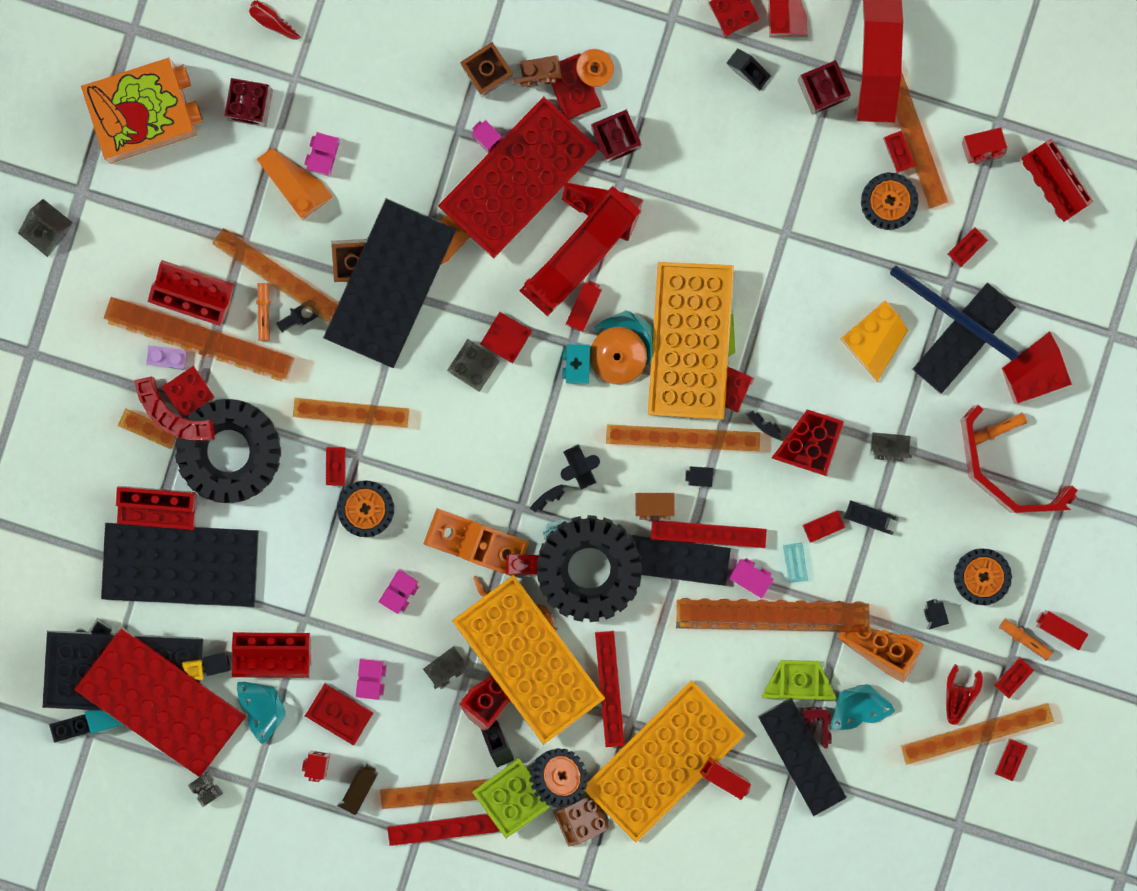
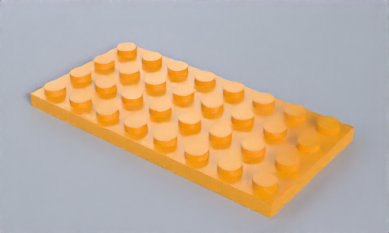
M658 262L648 415L724 419L734 276L733 265Z
M514 575L452 620L458 631L543 745L605 699Z
M690 680L586 783L587 787L584 791L636 843L703 777L700 771L709 757L719 762L745 734Z

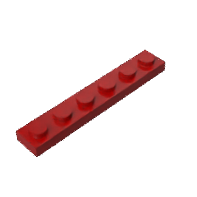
M652 520L650 539L765 548L767 529Z
M614 630L595 632L600 692L605 698L601 701L605 747L625 746Z
M487 813L387 826L390 846L500 832Z

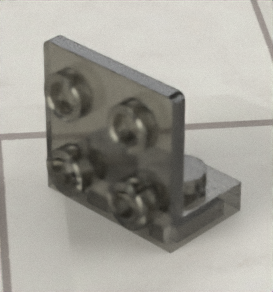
M467 339L447 369V372L480 392L500 360L476 345L473 341Z
M872 432L870 455H873L876 460H888V457H893V461L907 462V459L912 458V454H909L911 436Z
M453 646L423 668V670L433 682L434 689L438 687L443 689L451 682V677L455 676L457 678L466 671L467 663Z

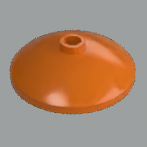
M613 327L606 329L594 339L591 345V366L597 376L608 383H629L642 373L646 365L647 350L645 344L637 333L628 328ZM615 353H619L621 355L620 360L614 359Z

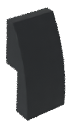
M751 411L746 415L754 426L764 434L776 440L781 438L779 434L782 431L776 423L772 425L769 422L763 425L764 419L759 412Z
M561 484L548 490L529 509L535 513L537 510L541 512L547 504L546 498L552 502L555 499L559 501L565 493L562 490L564 486Z
M85 714L49 724L54 743L90 733Z

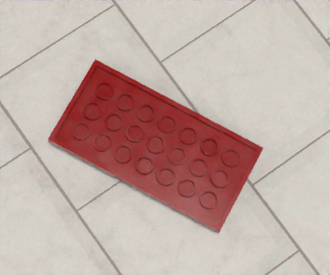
M543 96L449 193L438 207L488 255L495 259L564 187L565 183H568L598 152L599 148Z
M122 627L75 687L76 692L199 778L246 718L244 713Z

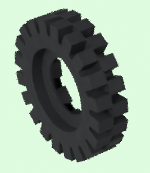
M219 399L200 406L198 410H194L187 417V420L213 421L214 436L224 430H233L240 433L247 440L250 451L249 458L242 468L234 472H223L215 468L209 460L208 445L210 441H190L176 438L175 447H177L175 459L179 465L178 471L193 491H196L205 499L214 502L235 503L257 496L266 486H269L280 465L281 447L278 431H276L271 419L262 410L241 400Z
M587 515L586 519H581V516L571 518L569 523H566V521L562 522L557 526V530H552L548 534L545 543H542L539 551L537 578L543 596L547 597V602L553 609L555 607L558 608L559 613L565 617L569 615L574 616L575 621L583 622L584 619H589L590 622H599L601 617H605L607 620L614 617L616 611L621 613L628 607L627 603L629 600L633 601L637 594V588L640 587L641 556L639 549L636 547V542L631 535L626 533L625 528L620 524L614 525L613 520L605 517L603 520H600L594 515ZM582 549H597L604 553L610 562L609 577L602 585L596 588L580 587L573 582L569 575V561L576 552Z

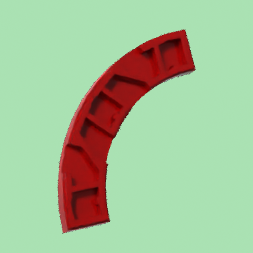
M154 377L134 380L140 403H142L151 420L161 429L185 440H215L213 421H191L174 414L161 399Z

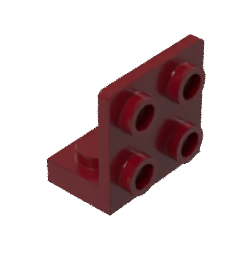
M801 707V715L806 720L819 721V718H821V746L824 749H828V744L832 743V735L828 731V725H831V713L825 707Z

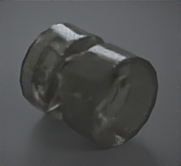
M209 771L187 785L193 794L198 795L197 800L202 808L223 794L217 784H213L214 779Z

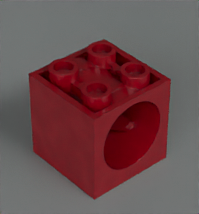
M836 60L803 73L798 78V83L812 115L848 101L851 96Z
M231 78L224 116L228 121L266 127L273 89L269 84Z
M627 109L591 124V131L605 164L641 149V141Z

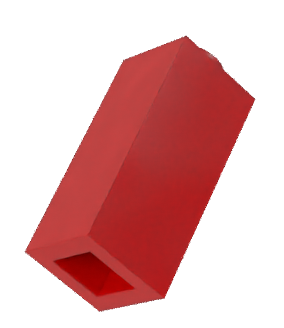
M589 281V283L584 282L567 319L566 326L583 333L602 292L599 289L600 285Z
M1045 610L1044 613L1041 612L1037 617V628L1075 650H1080L1088 636V633L1050 611Z
M709 757L700 771V774L706 780L740 800L750 791L752 784L747 778L712 757Z

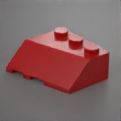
M1050 331L1019 354L1014 361H1010L1001 368L1014 404L1072 385L1060 349Z
M807 409L771 458L827 477L845 422Z

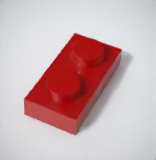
M902 130L883 137L896 173L915 167Z
M974 227L947 255L961 268L988 240Z
M326 447V485H345L346 447Z
M838 510L802 525L809 543L845 528Z
M506 554V573L537 574L539 555Z
M1019 657L994 686L1009 699L1033 673L1034 669Z
M1009 738L994 774L1013 781L1028 746Z

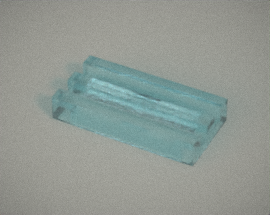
M802 542L783 545L788 582L808 580ZM795 547H799L803 577L799 576ZM788 548H791L796 578L793 579L791 573Z

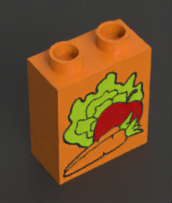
M168 57L81 86L104 159L110 164L197 136L195 125L203 123V119L197 102L187 103L183 89L190 87L191 82L184 64L175 67L174 62Z

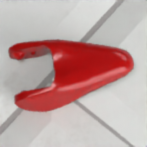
M259 0L251 2L249 13L262 26L292 40L301 38L295 30H292V26L288 25V22H284V19H280L277 13L268 5Z
M953 665L947 677L946 713L950 724L956 725L961 721L980 693L983 684L981 671L978 670L974 674L973 686L963 687L953 682L956 673L959 671L958 665Z

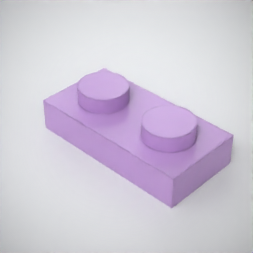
M148 345L146 364L185 370L187 350Z

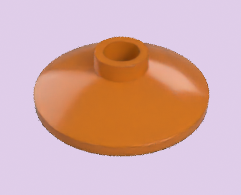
M589 49L578 58L576 70L579 78L585 84L592 87H600L608 83L612 78L614 65L606 52L599 49ZM592 66L595 67L596 72H592L590 68Z

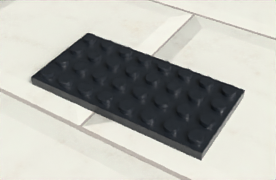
M385 198L323 339L394 368L457 229Z
M105 523L101 599L255 607L259 530L194 527V530Z
M47 630L42 708L102 710L76 692L75 687L115 634ZM132 634L184 672L182 662L202 660L203 638Z

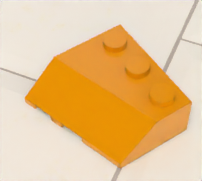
M885 300L841 337L840 340L875 381L878 382L907 334L908 329L899 315Z

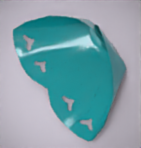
M625 310L598 323L594 327L597 336L602 332L599 328L606 330L613 327H624L634 331L645 344L647 350L646 365L650 364L652 359V326L644 319L639 318L631 311Z
M237 682L239 703L248 713L249 728L256 739L263 744L269 740L285 718L286 711L274 686ZM242 685H244L245 687H247V689H245L244 692H243V687H242ZM245 698L250 699L249 705H247ZM254 719L259 722L257 727H255ZM260 732L265 733L264 739L262 738V735H260Z
M870 684L858 685L839 693L830 729L849 730L856 728L862 722H879L893 714L895 710L892 704ZM884 707L890 709L883 713ZM872 712L877 714V716L873 715L872 717H869V715H871ZM849 718L855 720L854 722L850 721V723H847Z

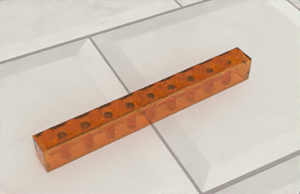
M110 297L104 319L108 320L107 324L119 327V324L127 326V331L137 333V330L145 332V337L155 340L157 336L163 338V343L173 345L175 342L181 344L180 348L191 351L194 348L199 350L198 354L210 357V354L218 356V361L228 363V360L236 362V367L246 370L248 366L254 368V373L264 376L266 372L272 374V379L281 382L283 378L288 380L295 359L294 357L114 297Z
M682 598L676 601V628L868 632L870 626L869 603L861 601L854 603H845L843 601H836L834 603H826L825 601L806 602L804 600L787 602L786 600L770 602L765 599L758 601H749L747 599L730 601L729 599L710 600L708 598L700 600Z

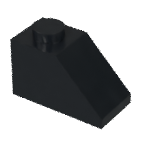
M738 48L726 63L737 75L759 91L771 77L752 55Z
M495 720L488 729L481 730L489 753L497 768L515 760L498 720Z

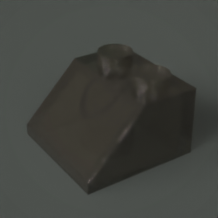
M42 199L29 210L18 234L48 257L67 235L73 222L46 200Z

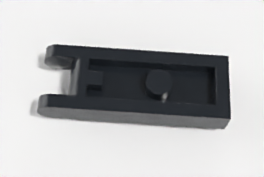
M852 500L849 501L844 515V519L889 535L894 533L892 530L887 529L890 519L894 521L899 519L897 516Z

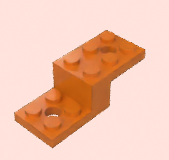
M436 508L423 544L458 556L477 565L517 577V574L506 573L507 560L502 558V553L505 549H508L509 554L525 555L529 542ZM450 527L451 533L448 537H445L444 531Z

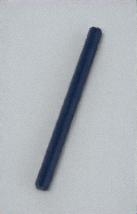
M894 266L891 269L890 275L1011 361L1017 358L1019 355L1018 351L901 268Z

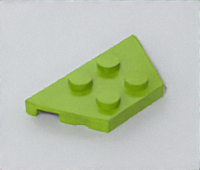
M780 660L762 693V698L789 699L791 697L792 699L836 700V696L820 662L810 660Z

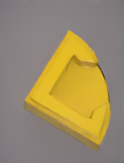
M202 660L182 662L183 668L189 676L196 680H203Z

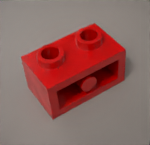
M1001 127L966 135L962 141L968 164H980L987 159L997 160L1002 158L1007 151Z
M313 750L308 753V757L305 758L302 765V771L305 772L304 777H309L308 781L320 782V780H324L327 776L330 753Z

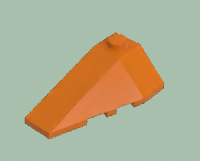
M847 622L838 636V640L902 683L905 682L913 670L924 646L921 642L905 634L898 635L889 633L886 630H874L867 626Z

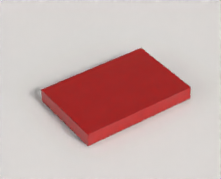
M580 53L559 61L562 78L556 79V83L551 84L562 113L568 120L601 107L594 87L585 84L577 74L576 65Z
M324 683L305 717L354 746L374 712Z

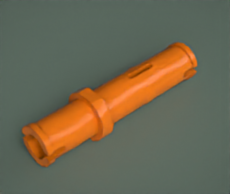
M257 283L258 341H270L269 305L271 300H269V283Z
M1023 412L991 427L986 426L984 430L975 433L976 446L987 440L992 441L996 436L1027 424Z
M1006 618L999 625V629L1009 634L1012 640L1019 641L1045 661L1052 655V650L1024 632L1022 627H1017Z

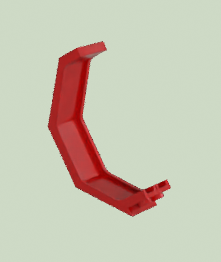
M863 0L862 75L855 116H857V121L895 123L902 71V0Z
M612 185L607 194L551 259L531 279L529 278L524 283V286L519 291L548 317L612 249L641 214V211Z
M973 405L960 420L969 478L1009 513L1071 510L1066 504L1070 505L1077 497L1075 493L1078 490L1073 485H1066L1049 504L1018 505L981 473L973 423L984 409L979 405Z

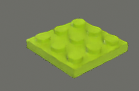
M517 758L472 791L505 839L551 807L546 805V801L541 802L539 800L540 796H535L536 790L531 789L533 782L529 781L532 775H529V770L520 758Z

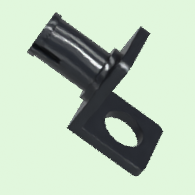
M308 300L295 309L290 308V315L276 322V324L283 333L296 324L302 327L320 315L312 301ZM305 307H310L313 311L312 316L309 318L302 316V309Z

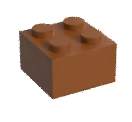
M493 42L460 62L461 67L481 98L514 77Z
M367 239L331 241L334 282H348Z
M635 493V516H639V520H651V516H658V520H670V516H675V493Z

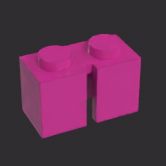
M486 120L483 123L479 121L472 128L473 139L487 153L502 140V136Z
M316 132V136H312L310 141L312 152L310 155L307 154L304 165L307 166L306 169L310 172L330 177L340 139Z
M745 558V560L739 559L728 578L758 597L763 598L774 580L770 577L772 573L764 568L758 570L754 567L756 563L748 558Z
M398 569L378 602L396 614H399L400 611L404 613L409 605L407 599L410 595L414 596L420 587L417 585L419 581Z
M360 658L359 679L357 680L356 688L357 698L379 700L380 695H384L385 684H381L382 676H386L387 665H383L384 660Z

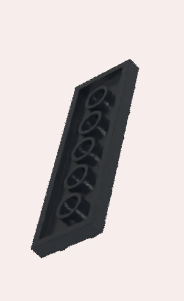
M987 282L962 312L994 334L1016 309V306ZM954 320L912 370L938 393L942 394L986 342Z
M631 535L636 542V547L639 549L641 556V575L726 586L731 548L690 542L653 540L650 537Z
M791 697L758 715L760 722L813 816L847 798Z

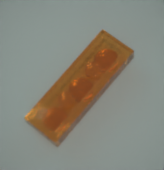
M125 408L118 423L119 427L168 449L172 448L176 436L161 429L151 419Z

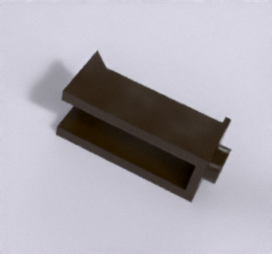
M368 763L366 765L361 764L342 800L344 802L338 803L337 806L356 816L378 775V772H376L377 768Z

